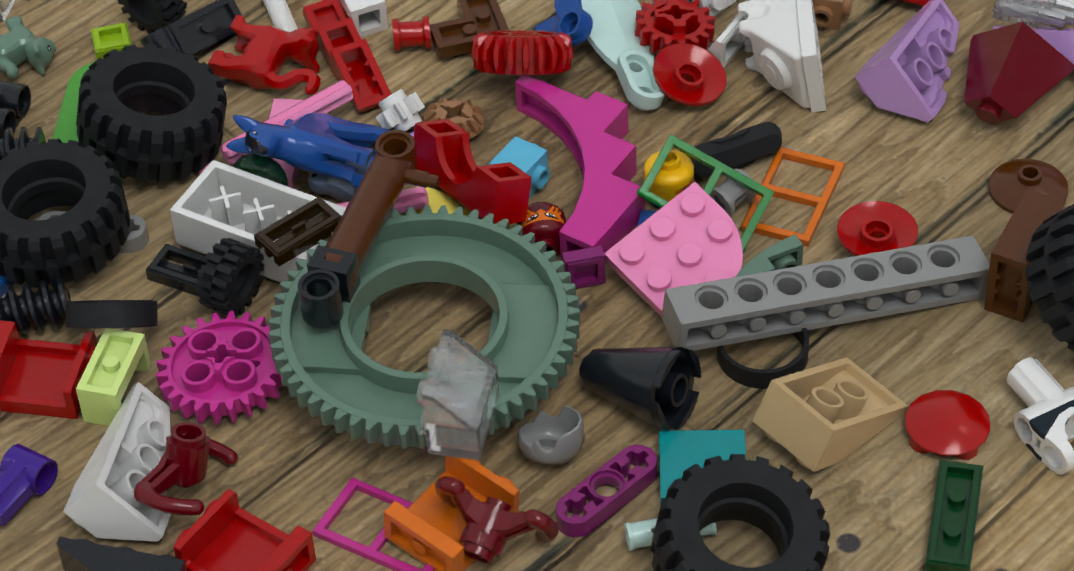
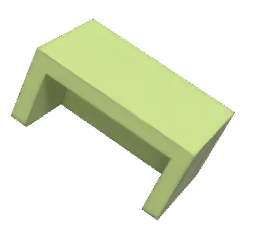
M112 328L104 329L76 387L84 422L109 426L122 405L121 399L134 372L149 371L151 361L145 334Z

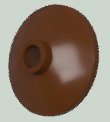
M1015 159L1005 162L993 171L989 179L988 187L991 198L1000 208L1011 214L1015 211L1026 189L1066 201L1068 196V183L1064 175L1054 166L1040 160Z

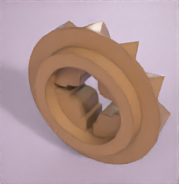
M456 97L449 101L440 98L438 103H430L427 112H424V122L448 119L449 117L452 122L469 133V139L477 136L484 128L485 117L482 115L481 107L472 106L471 100L462 102L458 101Z

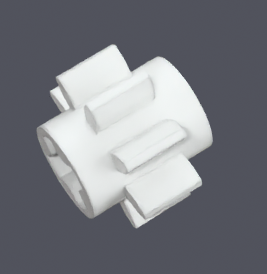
M400 89L378 103L383 112L375 118L382 128H394V130L406 132L414 127L416 122H422L418 112L425 108L416 92L407 96L403 89Z

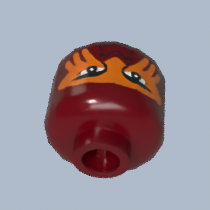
M535 202L528 205L526 222L515 223V226H522L523 235L530 232L534 233L535 243L540 241L546 242V252L554 250L556 256L560 255L559 231L567 222L564 212L558 206L546 202Z

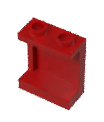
M0 320V411L78 419L81 408L76 387L98 344L95 332L85 331L80 345L19 338L15 322Z
M227 489L218 500H213L207 506L204 514L190 528L181 532L173 547L175 557L185 560L187 571H307L316 561L313 536L310 531L298 525L288 535L239 506L237 493L231 489Z

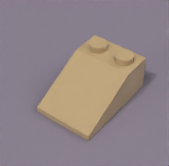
M846 357L771 380L752 421L765 431L766 436L770 440L781 444L793 454L799 464L815 472L843 461L903 415L908 405Z

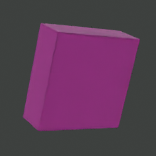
M602 245L562 253L564 271L570 272L571 283L575 284L576 289L606 283L605 254Z

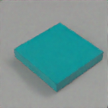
M745 429L659 431L661 503L666 498L667 490L675 479H682L683 472L692 465L699 464L703 468L705 459L721 456L722 461L729 460L730 454H745L746 459Z

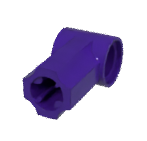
M15 444L8 449L0 465V525L4 526L33 493L40 496L52 487L58 473V464L55 460L21 444Z

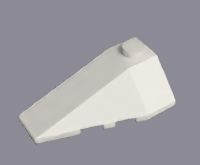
M137 382L132 386L75 483L63 511L76 524L86 529L96 538L158 542L163 538L171 514L151 509L134 498L136 484L159 464L165 452L166 437L171 435L170 407L141 383ZM167 490L160 495L167 496Z

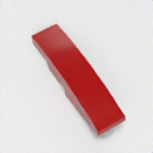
M323 0L304 6L303 16L308 26L318 33L319 49L337 81L345 80L353 90V99L350 102L356 111L361 113L380 107L378 103L390 96L391 92L366 39H361L352 18H347L340 1Z

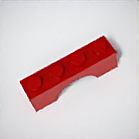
M450 119L415 123L414 141L418 170L438 175L440 178L439 187L447 195L452 196L463 204L467 210L471 212L474 209L478 210L479 217L482 219L489 213L494 214L495 224L504 218L509 220V225L526 222L531 176L511 162L477 166L470 148L469 133Z

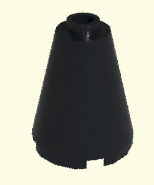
M684 347L596 348L583 358L579 373L583 385L588 390L658 429L671 431L670 428L680 429L683 427L694 410L699 392L692 389L694 377L701 378V367L695 352Z

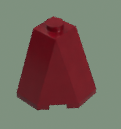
M1023 21L973 35L969 48L964 103L976 112L979 119L990 124L1015 119L1071 73L1074 64Z

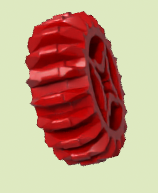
M534 30L485 31L473 37L471 58H473V67L489 74H560L571 68L573 46H571V37L563 32Z

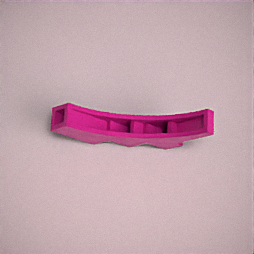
M521 75L515 81L517 110L537 120L558 136L573 154L583 176V189L575 210L559 231L561 260L562 253L600 245H602L605 253L633 231L638 225L641 209L645 210V199L636 194L641 186L631 182V179L637 174L636 145L623 139L629 132L628 104L597 91L586 100L576 94L550 85L545 81L538 80L529 75Z

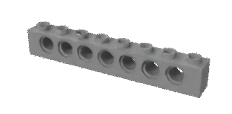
M974 236L948 239L665 289L661 319L674 347H684L696 351L800 332L802 328L811 330L986 298L990 263Z

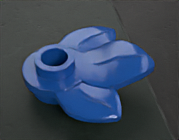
M555 0L556 15L535 27V31L566 33L571 37V46H576L583 43L589 37L593 27V19L588 12L582 9L581 0Z

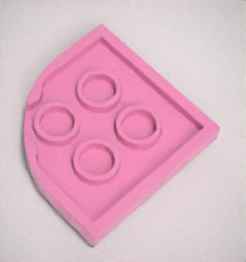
M696 182L692 183L604 253L605 262L661 317L665 289L733 278L739 273L743 265L741 238L734 222L727 212Z

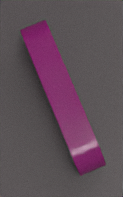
M645 445L628 446L561 497L556 504L558 529L569 537H582L607 520L655 481L657 477V456L655 452ZM605 484L613 485L619 490L615 495L609 497L601 496L595 492L599 486ZM583 512L584 516L580 517L579 514Z

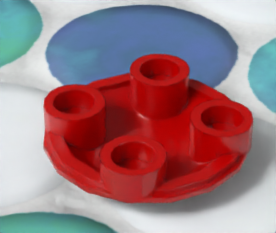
M936 390L923 394L910 404L905 414V428L910 436V446L919 453L931 452L940 456H956L962 460H969L978 454L979 447L985 443L991 430L990 417L983 405L970 395L954 390Z

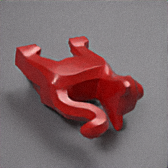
M236 15L230 25V29L238 33L235 51L242 55L234 57L232 53L215 50L208 61V66L211 67L217 76L246 84L254 90L266 88L287 90L300 83H307L305 93L307 95H314L321 85V78L316 73L320 72V65L316 61L319 51L318 33L311 27L299 28L288 32L275 26L249 25L246 23L244 16ZM288 58L306 67L295 69L283 76H278L283 62Z

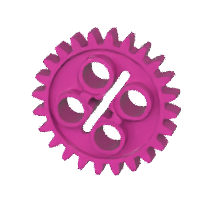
M230 311L226 319L220 320L217 313H213L212 321L206 323L200 317L197 318L198 327L192 329L184 325L182 327L184 336H171L172 347L162 348L163 359L156 362L159 370L156 373V377L164 401H169L172 411L181 409L182 416L185 419L195 413L200 424L208 416H212L215 425H218L222 417L226 415L234 423L237 420V413L242 411L248 417H252L253 411L251 407L257 405L263 409L268 408L265 398L278 399L280 397L278 387H284L280 374L276 372L275 362H273L269 339L270 327L269 325L267 326L264 316L252 322L250 312H246L240 319H236L234 311Z

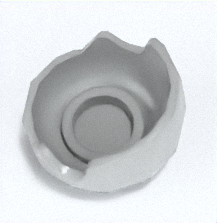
M563 406L557 416H550L544 410L539 411L535 419L524 424L517 433L522 453L527 459L540 465H561L571 461L581 449L584 440V425L581 413L570 406Z

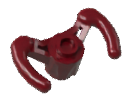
M192 422L178 423L172 427L171 435L166 437L165 452L159 464L136 484L134 498L141 504L163 513L187 516L201 515L205 508L201 500L172 498L160 494L173 485L188 488L203 481L206 477L208 455L217 458L228 466L235 465L238 462L239 456L226 445L210 439L206 435V430L201 425Z
M443 476L435 483L437 495L449 506L457 507L464 519L466 526L459 541L463 543L464 555L474 560L492 565L495 557H501L508 540L536 529L535 536L540 542L553 541L559 533L556 523L541 511L530 509L526 512L513 513L510 512L512 507L509 504L493 497H487L485 502H481L465 488L462 481L450 476Z

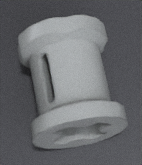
M734 169V170L738 171L739 173L745 175L746 177L752 179V178H751L746 172H744L743 170H741V169ZM726 177L722 184L718 187L714 186L709 196L731 216L738 205L743 201H751L756 196V193Z

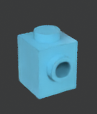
M517 136L489 163V165L511 162L531 176L529 199L538 189L541 190L545 187L550 177L548 150Z

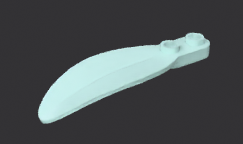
M581 0L582 9L588 12L593 19V27L587 40L599 56L615 70L627 99L634 107L640 110H652L660 107L665 94L660 90L653 76L655 53L652 54L650 52V44L641 46L639 44L640 37L634 35L636 12L641 10L638 0Z

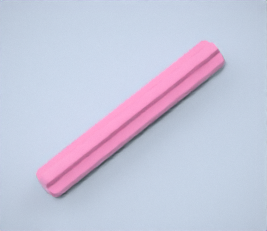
M340 80L263 123L284 126L287 119L296 120L305 114L313 112L327 114L353 99V90L345 80ZM245 132L221 145V155L228 164H235L253 154L238 153L226 147L229 142L245 137Z

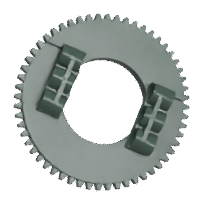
M425 205L421 214H417L413 206H410L407 209L406 215L403 216L397 209H392L391 217L386 220L359 271L361 283L350 303L342 301L343 317L334 326L324 329L313 328L303 321L297 286L300 278L308 273L307 265L315 252L313 249L306 251L308 260L298 259L296 261L297 270H288V281H281V293L275 294V306H271L272 318L269 319V339L273 362H275L277 374L281 376L282 385L288 386L290 397L297 396L298 406L300 408L308 406L309 416L313 418L319 415L322 425H334L336 432L339 434L345 431L350 433L352 439L360 437L366 439L369 444L379 442L383 443L384 447L397 445L401 446L402 449H407L408 446L425 449L427 446L441 448L443 445L451 443L459 445L461 441L469 439L475 441L478 440L479 436L487 433L492 435L494 430L502 426L507 428L510 426V422L516 418L522 420L524 412L529 409H537V401L539 399L547 400L549 398V388H558V377H565L567 375V365H572L573 352H577V339L580 338L579 298L576 296V286L571 283L570 272L564 271V262L556 261V252L554 250L546 252V242L540 241L535 243V234L532 232L523 235L521 225L509 229V220L506 218L495 224L494 214L489 213L483 219H479V211L474 209L468 216H463L462 207H457L452 214H448L446 205H442L437 213H433L430 206ZM321 239L318 241V245L326 246L328 241ZM421 282L453 284L476 293L493 309L488 344L472 358L456 366L432 372H407L381 365L365 354V335H369L371 325V305H375V299L395 288Z

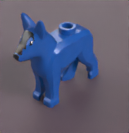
M314 112L305 114L296 120L287 119L284 126L259 122L242 115H234L235 123L246 133V136L229 142L226 147L242 154L253 153L258 156L280 159L305 171L343 179L358 188L364 175L358 173V168L345 164V162L349 160L364 167L367 166L368 162L371 164L375 155H373L374 149L370 147L375 145L376 139L381 134L391 131V129L352 122L328 114Z

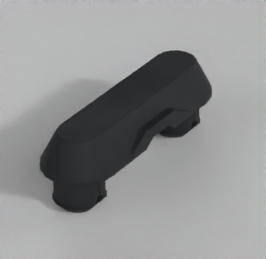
M763 122L740 130L733 135L717 138L694 147L732 169H740L750 165L758 158L778 151L782 145V132L775 123ZM691 158L694 165V180L702 179L712 174L713 169Z

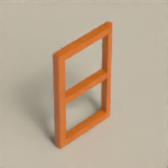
M780 147L761 185L774 192L773 197L816 208L804 234L762 223L757 224L753 233L779 240L796 234L803 243V246L809 247L845 169V163ZM786 159L833 171L821 197L771 185L782 160ZM758 194L754 197L740 226L743 231L762 198Z

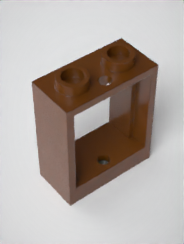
M1026 189L991 252L984 310L1022 323L1024 322L1034 303L1029 294L1032 288L1031 282L1026 280L1025 271L1026 266L1030 264V261L1026 260L1029 244L1032 243L1031 239L1037 227L1042 225L1045 219L1065 209L1066 201Z

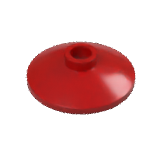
M686 43L673 44L662 49L653 63L654 80L660 90L669 98L681 104L689 106L711 104L722 95L725 89L726 73L722 64L712 53L702 47Z
M867 201L850 207L841 215L837 224V236L845 250L854 256L913 246L918 238V226L913 216L898 205L884 201Z

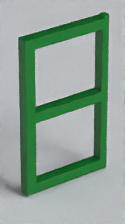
M670 134L644 183L637 190L636 194L660 208L668 203V201L650 192L649 189L671 148L674 147L713 169L703 189L708 195L711 194L722 174L762 197L741 236L744 253L746 245L774 192Z

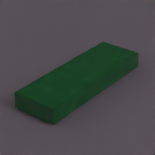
M946 460L939 461L924 571H970L983 473L982 465Z

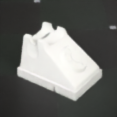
M748 0L739 3L737 7L738 15L748 17L739 22V32L749 38L744 42L745 51L753 52L752 57L746 58V67L749 70L761 73L774 88L782 90L801 107L811 108V113L827 111L819 35L813 0Z

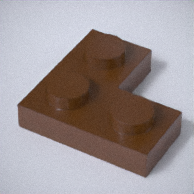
M457 0V7L462 18L430 24L431 38L439 59L471 53L473 37L480 32L509 30L497 0Z

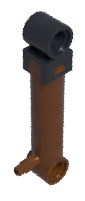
M391 130L381 134L376 139V155L326 246H317L307 265L308 273L300 278L297 287L303 321L313 328L324 329L334 326L342 319L344 313L342 301L350 303L361 283L359 271L404 186L407 184L424 188H436L439 186L440 178L438 175L418 170L415 141L408 132Z

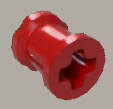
M423 16L422 20L408 22H399L397 18L392 19L394 52H400L401 48L424 46L425 49H431L429 16Z

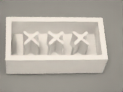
M212 160L170 209L176 243L206 255L208 252L213 253V246L216 243L220 244V240L223 238H231L258 248L255 245L254 239L256 233L317 197ZM324 200L341 216L343 215L346 207ZM318 244L311 247L310 249L316 250ZM261 248L259 250L261 251L260 254H263L264 257L261 262L264 264V271L260 272V275L280 283L281 281H288V270H297L296 261L298 259L308 260L307 253L305 251L279 267L274 262V257L269 258L265 254L264 248Z

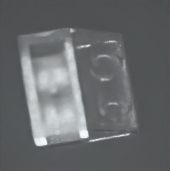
M443 329L438 347L432 346L429 352L428 378L421 379L418 385L417 405L423 406L420 433L426 435L428 453L479 461L499 398L497 365L452 330Z

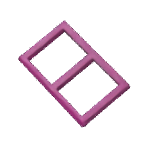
M353 477L350 478L348 484L312 530L313 536L394 571H434V568L428 564L421 570L380 552L388 541L384 537V527L369 547L328 530L357 490L389 504L397 501L407 509L413 504L408 500Z

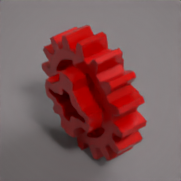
M652 0V5L643 2L641 10L636 12L634 35L640 37L639 44L641 46L650 44V52L652 54L658 50L661 51L667 46L678 43L693 44L707 49L709 42H713L715 16H709V7L699 8L700 1L694 0L691 3L686 2V0Z

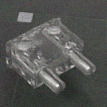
M996 0L991 17L1014 24L1023 21L1033 29L1048 27L1051 24L1063 27L1065 24L1074 25V20L1067 18H1074V12L1055 8L1057 0Z

